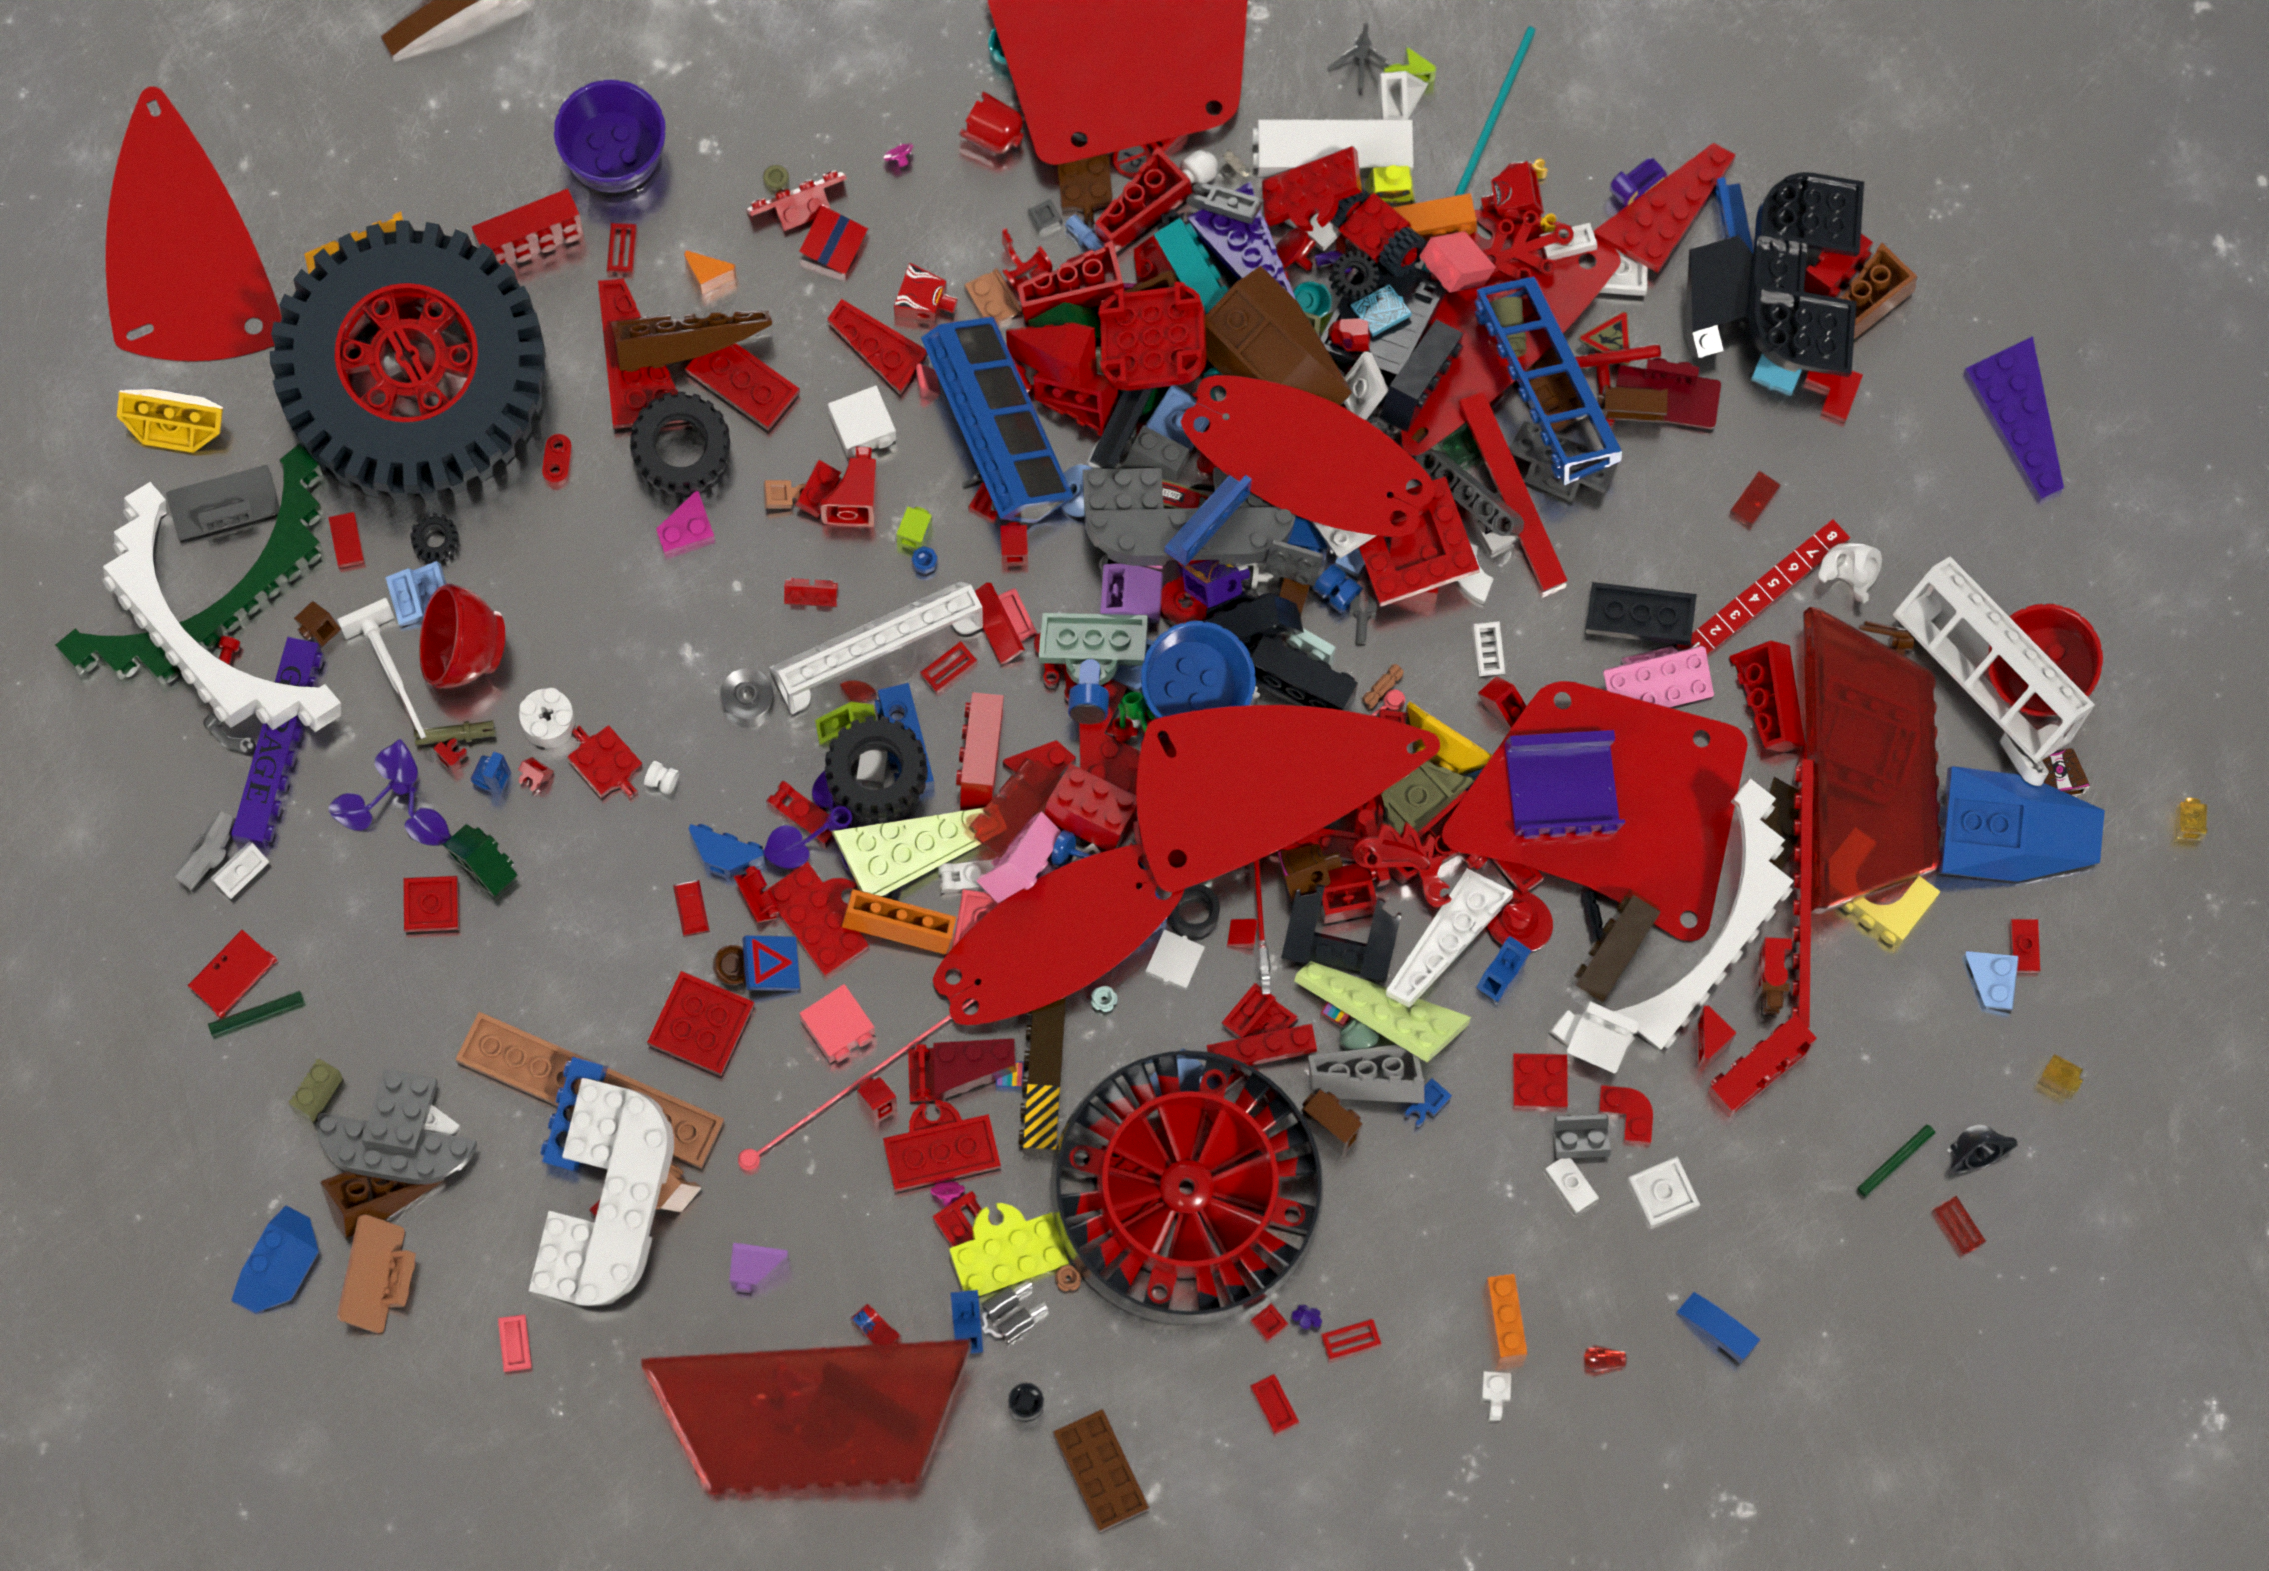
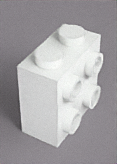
M877 386L828 403V413L847 458L855 457L856 447L885 448L896 440V430Z

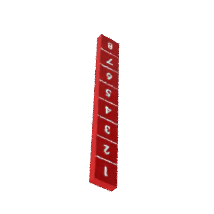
M1832 519L1692 633L1691 646L1677 645L1676 648L1682 651L1704 646L1708 656L1818 567L1832 547L1837 544L1847 543L1850 540V536Z

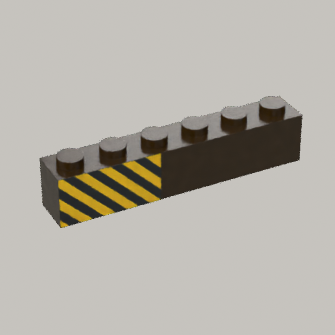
M1066 997L1027 1012V1014L1032 1015V1025L1026 1024L1025 1039L1026 1041H1031L1030 1051L1025 1050L1024 1067H1029L1028 1077H1023L1022 1093H1027L1026 1103H1021L1020 1119H1025V1129H1019L1018 1145L1023 1146V1154L1054 1156L1056 1150Z

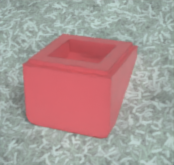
M917 364L916 370L920 396L923 398L939 395L940 389L935 370L923 364Z

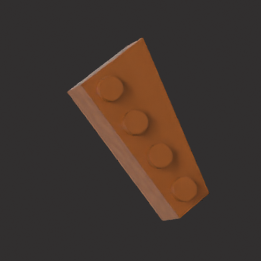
M1883 243L1879 245L1873 257L1866 262L1857 278H1854L1845 294L1840 297L1841 299L1857 301L1854 339L1911 295L1916 288L1917 275Z

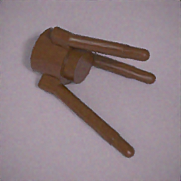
M1868 620L1864 622L1865 625L1859 626V629L1863 631L1889 635L1890 646H1894L1895 649L1861 655L1857 657L1858 661L1892 655L1904 656L1905 650L1913 649L1914 637L1905 628L1893 627Z

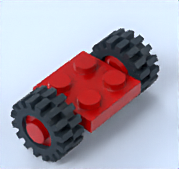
M1361 187L1362 192L1339 200L1338 210L1330 222L1339 228L1340 234L1364 254L1369 255L1371 260L1373 259L1375 263L1380 261L1396 277H1402L1404 274L1407 275L1410 269L1413 270L1416 263H1420L1421 259L1419 256L1425 248L1427 241L1411 228L1408 220L1374 192L1370 195Z

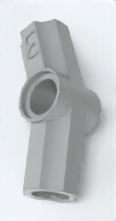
M222 811L216 812L205 832L193 841L190 847V854L173 875L187 887L193 889L209 868L216 867L223 860L226 854L224 847L232 834L236 819Z

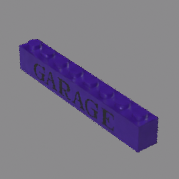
M287 636L274 683L298 687H316L317 678L315 673L317 668H321L324 659V653H321L319 644ZM298 715L274 730L267 723L262 724L231 834L235 843L246 845L250 841L256 847L266 849L268 841L272 842L274 838L275 826H273L275 816L279 817L281 813L282 791H287L289 784L288 769L294 766L296 759L295 744L301 741L303 734L302 722Z

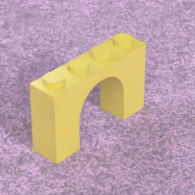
M1854 828L1817 874L1813 883L1817 885L1816 888L1820 893L1825 896L1830 895L1837 900V904L1844 911L1853 912L1857 915L1859 921L1864 926L1870 929L1873 927L1881 933L1880 936L1884 941L1899 947L1935 902L1940 891L1918 876L1903 897L1895 903L1877 905L1866 900L1857 889L1855 875L1858 868L1872 852L1876 843Z

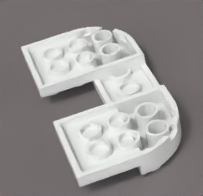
M582 1078L562 1158L608 1169L595 1222L553 1211L548 1212L529 1291L578 1305L601 1306L615 1302L614 1300L620 1298L625 1293H629L639 1281L646 1265L652 1241L649 1233L662 1183L666 1184L674 1151V1134L671 1123L667 1121L662 1111L663 1108L651 1097L638 1091Z

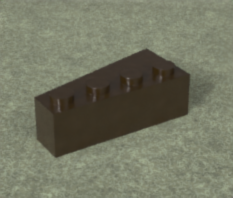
M1774 776L1768 793L1776 798L1772 803L1775 808L1766 819L1761 817V821L1785 839L1781 844L1784 849L1775 860L1769 859V862L1782 871L1793 852L1794 846L1798 844V836H1794L1793 833L1794 820H1798V809H1794V794L1798 793V789ZM1814 798L1812 818L1814 817L1821 803L1815 800Z
M1632 889L1628 891L1627 895L1623 896L1617 906L1618 910L1613 918H1609L1602 930L1604 933L1600 940H1596L1589 949L1588 954L1590 956L1585 964L1581 963L1573 975L1576 978L1575 985L1601 1002H1604L1661 913L1656 904Z

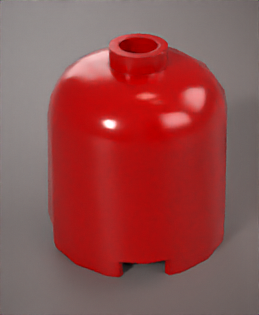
M983 91L981 98L984 100L982 102L976 101L965 120L967 123L966 127L968 128L967 130L961 129L959 136L991 153L1004 154L1012 146L1017 148L1023 139L1024 134L1021 133L1023 119L1015 109Z

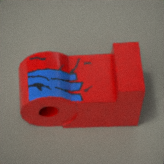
M869 1304L864 1305L850 1318L866 1340L883 1358L902 1342L901 1335Z

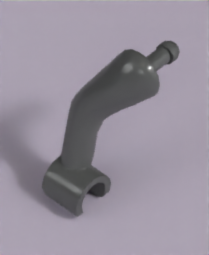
M210 714L203 720L204 727L224 747L243 753H251L255 750L256 744L252 738H233L225 734L219 727L222 722L215 714Z

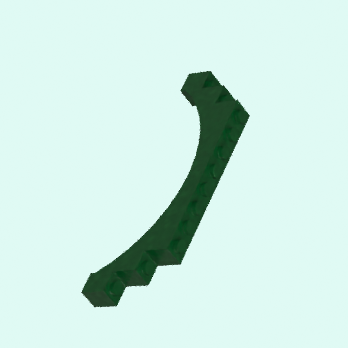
M300 444L296 445L279 459L283 470L281 506L268 543L255 564L244 578L224 597L202 612L179 622L181 627L204 649L213 648L223 634L236 629L241 619L247 614L252 615L255 613L265 599L274 597L281 590L283 584L288 580L293 581L300 575L301 569L308 564L315 563L321 557L323 552L321 543L306 526L315 524L320 519L323 511L320 503L306 488L314 486L320 480L322 471L320 465ZM75 628L55 644L59 654L79 675L83 672L91 671L97 665L99 659L106 664L120 681L125 677L132 676L138 670L140 664L161 686L166 682L170 683L176 679L180 671L177 665L173 666L168 661L162 647L155 646L149 632L123 636H101L80 633Z

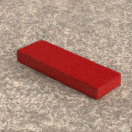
M986 582L975 590L982 605L983 628L1000 663L1007 664L1025 651L992 583Z

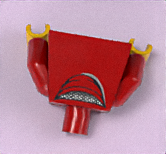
M1539 158L1535 160L1534 164L1528 161L1509 163L1498 176L1491 180L1493 194L1481 198L1484 211L1488 212L1496 209L1503 219L1523 224L1522 218L1524 213L1532 210L1538 214V222L1533 227L1542 225L1544 232H1554L1556 226L1549 225L1547 222L1555 223L1556 216L1550 213L1544 218L1541 217V214H1544L1538 179H1543L1547 176L1548 169L1544 168L1545 161ZM1531 214L1525 218L1528 223L1535 221V217Z

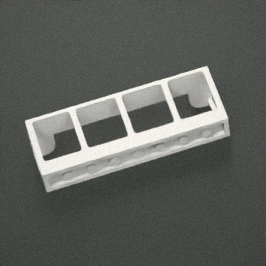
M1951 557L1933 566L1893 614L2036 764L2070 743L2095 706ZM1930 583V586L1927 589L1926 593L1917 598L1919 594L1924 590V588ZM1935 589L1956 609V614L1942 631L1931 622L1939 616L1942 610L1940 602L1932 594ZM1962 618L1992 646V651L1978 668L1947 638V635ZM1998 655L2029 685V688L2013 706H2010L2000 697L1996 691L1997 689L1983 675V672ZM2036 692L2059 715L2063 723L2061 726L2049 724L2037 731L2018 711ZM2074 723V725L2072 726V728L2070 729V731H2069L2068 734H2067L2066 731H2067V730L2069 729V727Z
M960 581L769 667V670L790 713L794 714L809 705L811 701L809 689L947 626L952 625L960 634H970L983 628L982 605L971 584Z

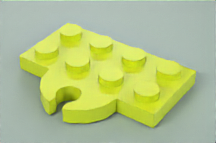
M995 1203L996 1209L1001 1212L1003 1217L999 1225L995 1226L989 1222L988 1215L990 1211L987 1207H984L974 1219L972 1227L973 1240L948 1248L962 1291L978 1290V1296L1069 1264L1052 1212L1026 1221L1019 1210L1012 1205Z

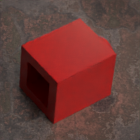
M1011 522L1007 523L1006 526H1000L1002 564L1028 563L1027 525Z

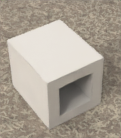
M870 750L860 755L857 773L858 785L870 789H884L888 752Z

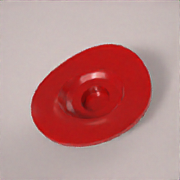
M1511 890L1513 891L1512 899L1489 922L1487 928L1493 938L1501 945L1511 936L1530 950L1536 951L1543 947L1551 938L1553 919L1550 910L1536 895L1530 892L1521 895L1518 890Z

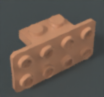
M366 1214L358 1217L337 1312V1319L339 1321L374 1333H381L385 1327L388 1308L405 1306L409 1296L411 1275L415 1268L416 1253L408 1250L401 1251L405 1234L403 1227Z

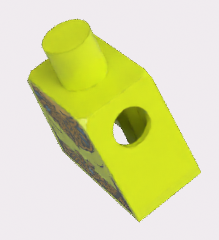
M1390 165L1388 167L1372 169L1364 183L1365 190L1370 195L1374 192L1391 207L1415 204L1413 179L1409 166Z

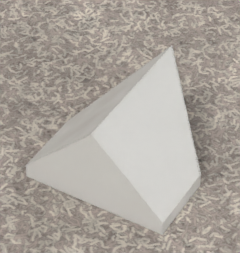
M1406 71L1381 73L1378 92L1382 120H1409V116L1424 93L1428 83Z

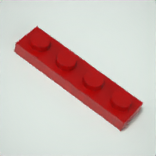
M1312 1024L1206 1045L1207 1052L1224 1055L1245 1064L1248 1063L1249 1066L1318 1052Z

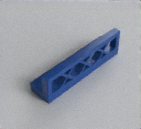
M1725 177L1717 178L1714 194L1723 239L1739 235L1751 252L1754 253L1740 183L1726 185Z
M1229 475L1165 546L1164 552L1186 566L1250 495L1252 479L1245 475L1239 482Z

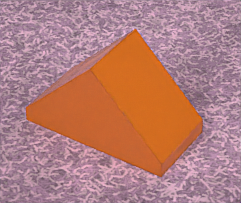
M685 251L686 266L702 295L735 279V264L691 251Z

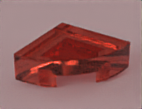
M851 680L840 684V688L850 702L864 703L877 695L872 686L862 681Z

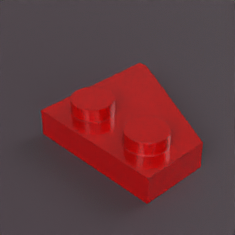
M1055 740L1005 758L1003 765L1041 797L1067 770L1069 765L1076 761V757L1060 742Z

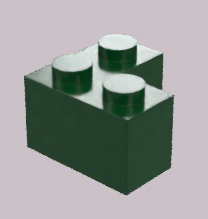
M1064 302L1028 321L1029 327L1034 328L1051 324L1060 326L1071 322L1093 327L1095 330V347L1096 344L1101 342L1099 310Z
M465 824L443 844L453 859L468 870L479 885L494 897L518 876L512 868L514 862L505 853L501 854L498 851L499 843L490 834L486 835L479 827L474 829Z

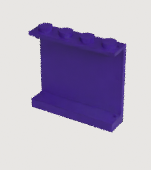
M1614 730L1510 736L1507 739L1505 751L1515 836L1524 835L1525 839H1534L1540 837V834H1550V837H1562L1570 832H1576L1577 836L1590 835L1592 831H1602V834L1618 832L1625 824V819L1619 820L1610 748L1611 744L1615 741Z

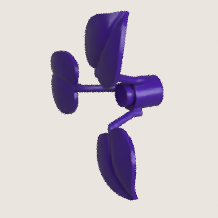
M401 739L381 750L375 758L377 771L384 778L391 779V781L371 803L365 805L364 799L360 795L345 793L336 797L329 805V813L340 824L352 830H364L369 827L373 820L369 810L391 789L400 795L409 793L408 814L411 818L407 819L404 824L408 834L416 841L426 845H441L452 837L446 821L437 811L430 808H420L414 812V793L416 788L413 785L418 778V768L412 754Z
M825 770L817 777L813 784L812 798L817 806L822 808L829 807L831 813L826 818V823L804 840H802L801 832L789 825H783L773 830L768 837L763 851L766 859L772 864L787 869L800 867L810 856V852L805 844L812 841L826 829L835 831L850 828L848 825L852 820V814L846 807L837 805L834 802L827 786ZM841 854L844 866L851 872L843 854Z

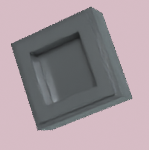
M1051 199L1028 209V215L1039 234L1062 224V218Z

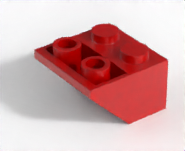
M1356 863L1328 871L1331 883L1325 886L1320 906L1324 924L1374 914L1377 899L1372 878L1366 867Z

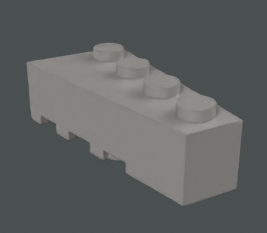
M1399 1045L1308 1056L1309 1079L1312 1093L1315 1095L1321 1089L1325 1093L1331 1092L1338 1099L1425 1103L1424 1079L1419 1057Z

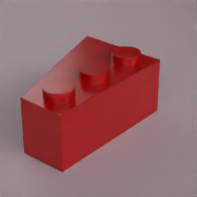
M1041 372L1034 376L1035 400L1062 415L1067 413L1077 419L1076 423L1079 425H1088L1098 431L1097 435L1102 436L1118 404V389L1111 386L1104 375L1097 374L1082 387L1057 382Z

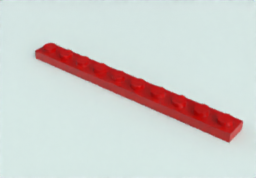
M1801 760L1799 766H1795L1794 782H1799L1798 793L1794 794V809H1798V820H1794L1793 833L1794 836H1798V846L1793 848V862H1797V873H1793V889H1797V900H1793L1792 914L1797 916V926L1792 928V942H1796V953H1792V969H1796V980H1792L1791 995L1796 996V1007L1791 1008V1017L1796 1014L1810 1028L1813 760Z

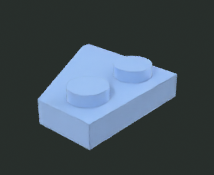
M1966 951L1967 960L1985 1007L2013 1011L2019 957Z

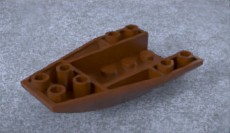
M1261 265L1236 282L1205 316L1207 359L1223 375L1260 379L1287 385L1325 398L1340 406L1353 393L1298 301Z

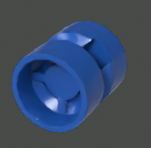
M1332 564L1317 579L1313 590L1322 598H1329V604L1339 613H1342L1350 606L1354 598L1361 593L1363 587L1352 578L1346 579V573L1336 564Z

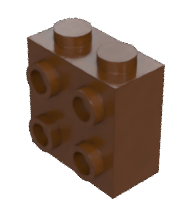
M1320 1089L1316 1095L1311 1093L1303 1102L1302 1115L1310 1130L1343 1156L1359 1138L1363 1123L1360 1122L1361 1118L1356 1112L1351 1109H1344L1339 1104L1340 1100L1329 1091L1325 1093Z

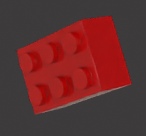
M1070 764L1049 797L1044 814L1054 825L1109 851L1118 848L1136 818L1137 800L1136 795Z

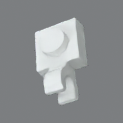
M1483 1373L1482 1401H1490L1489 1420L1500 1421L1502 1418V1402H1510L1511 1373Z

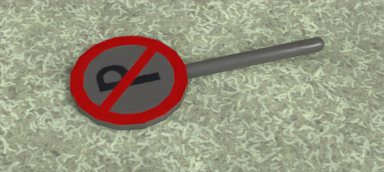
M1081 132L1073 134L1088 141V137ZM1146 145L1112 152L1114 153L1113 162L1117 171L1123 176L1134 178L1139 173L1138 170L1144 162L1147 163L1151 158L1150 151Z

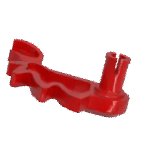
M1405 822L1401 836L1391 825L1381 823L1377 836L1360 838L1353 845L1352 856L1358 865L1366 868L1414 867L1421 876L1424 896L1430 905L1441 907V905H1445L1452 900L1449 894L1443 897L1440 896V891L1443 888L1449 889L1450 886L1438 877L1437 873L1443 858L1440 854L1433 855L1434 837L1431 834L1421 844L1417 832L1408 822Z

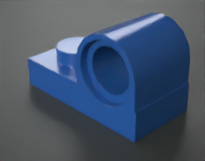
M493 751L491 757L482 755L470 781L478 787L501 795L511 774L504 755Z

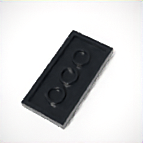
M1592 582L1586 634L1691 646L1697 594Z

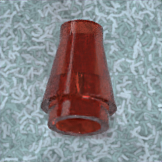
M1593 1345L1586 1348L1584 1362L1586 1369L1598 1372L1625 1367L1627 1356L1625 1351Z

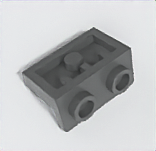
M1590 1114L1555 1117L1553 1137L1556 1159L1610 1156L1608 1115Z

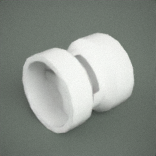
M653 761L645 776L644 785L651 788L658 787L661 792L670 795L677 783L679 771L673 768L666 769L663 767V764Z

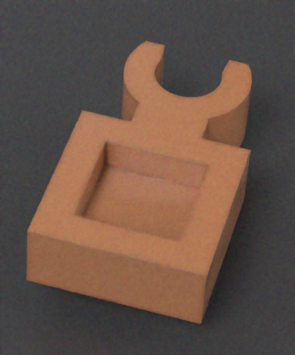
M765 480L763 484L765 508L791 509L792 502L796 503L805 484H799L796 488H791V480Z

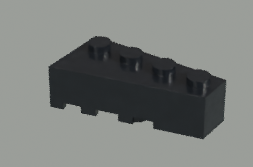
M1436 319L1390 384L1380 419L1405 432L1409 431L1430 395L1437 389L1442 376H1446L1450 370L1453 358L1458 359L1464 347L1461 344L1464 333Z
M1274 593L1262 594L1258 597V600L1253 602L1239 603L1235 609L1230 611L1216 612L1210 619L1197 620L1203 621V623H1215L1222 626L1223 629L1226 628L1236 635L1239 641H1242L1247 650L1257 647L1256 642L1260 641L1263 635L1282 639L1281 634L1290 631L1294 635L1304 633L1297 603L1277 596Z

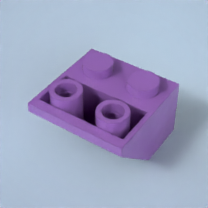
M1121 563L1104 564L1101 614L1148 615V623H1159L1162 572L1142 566H1131Z

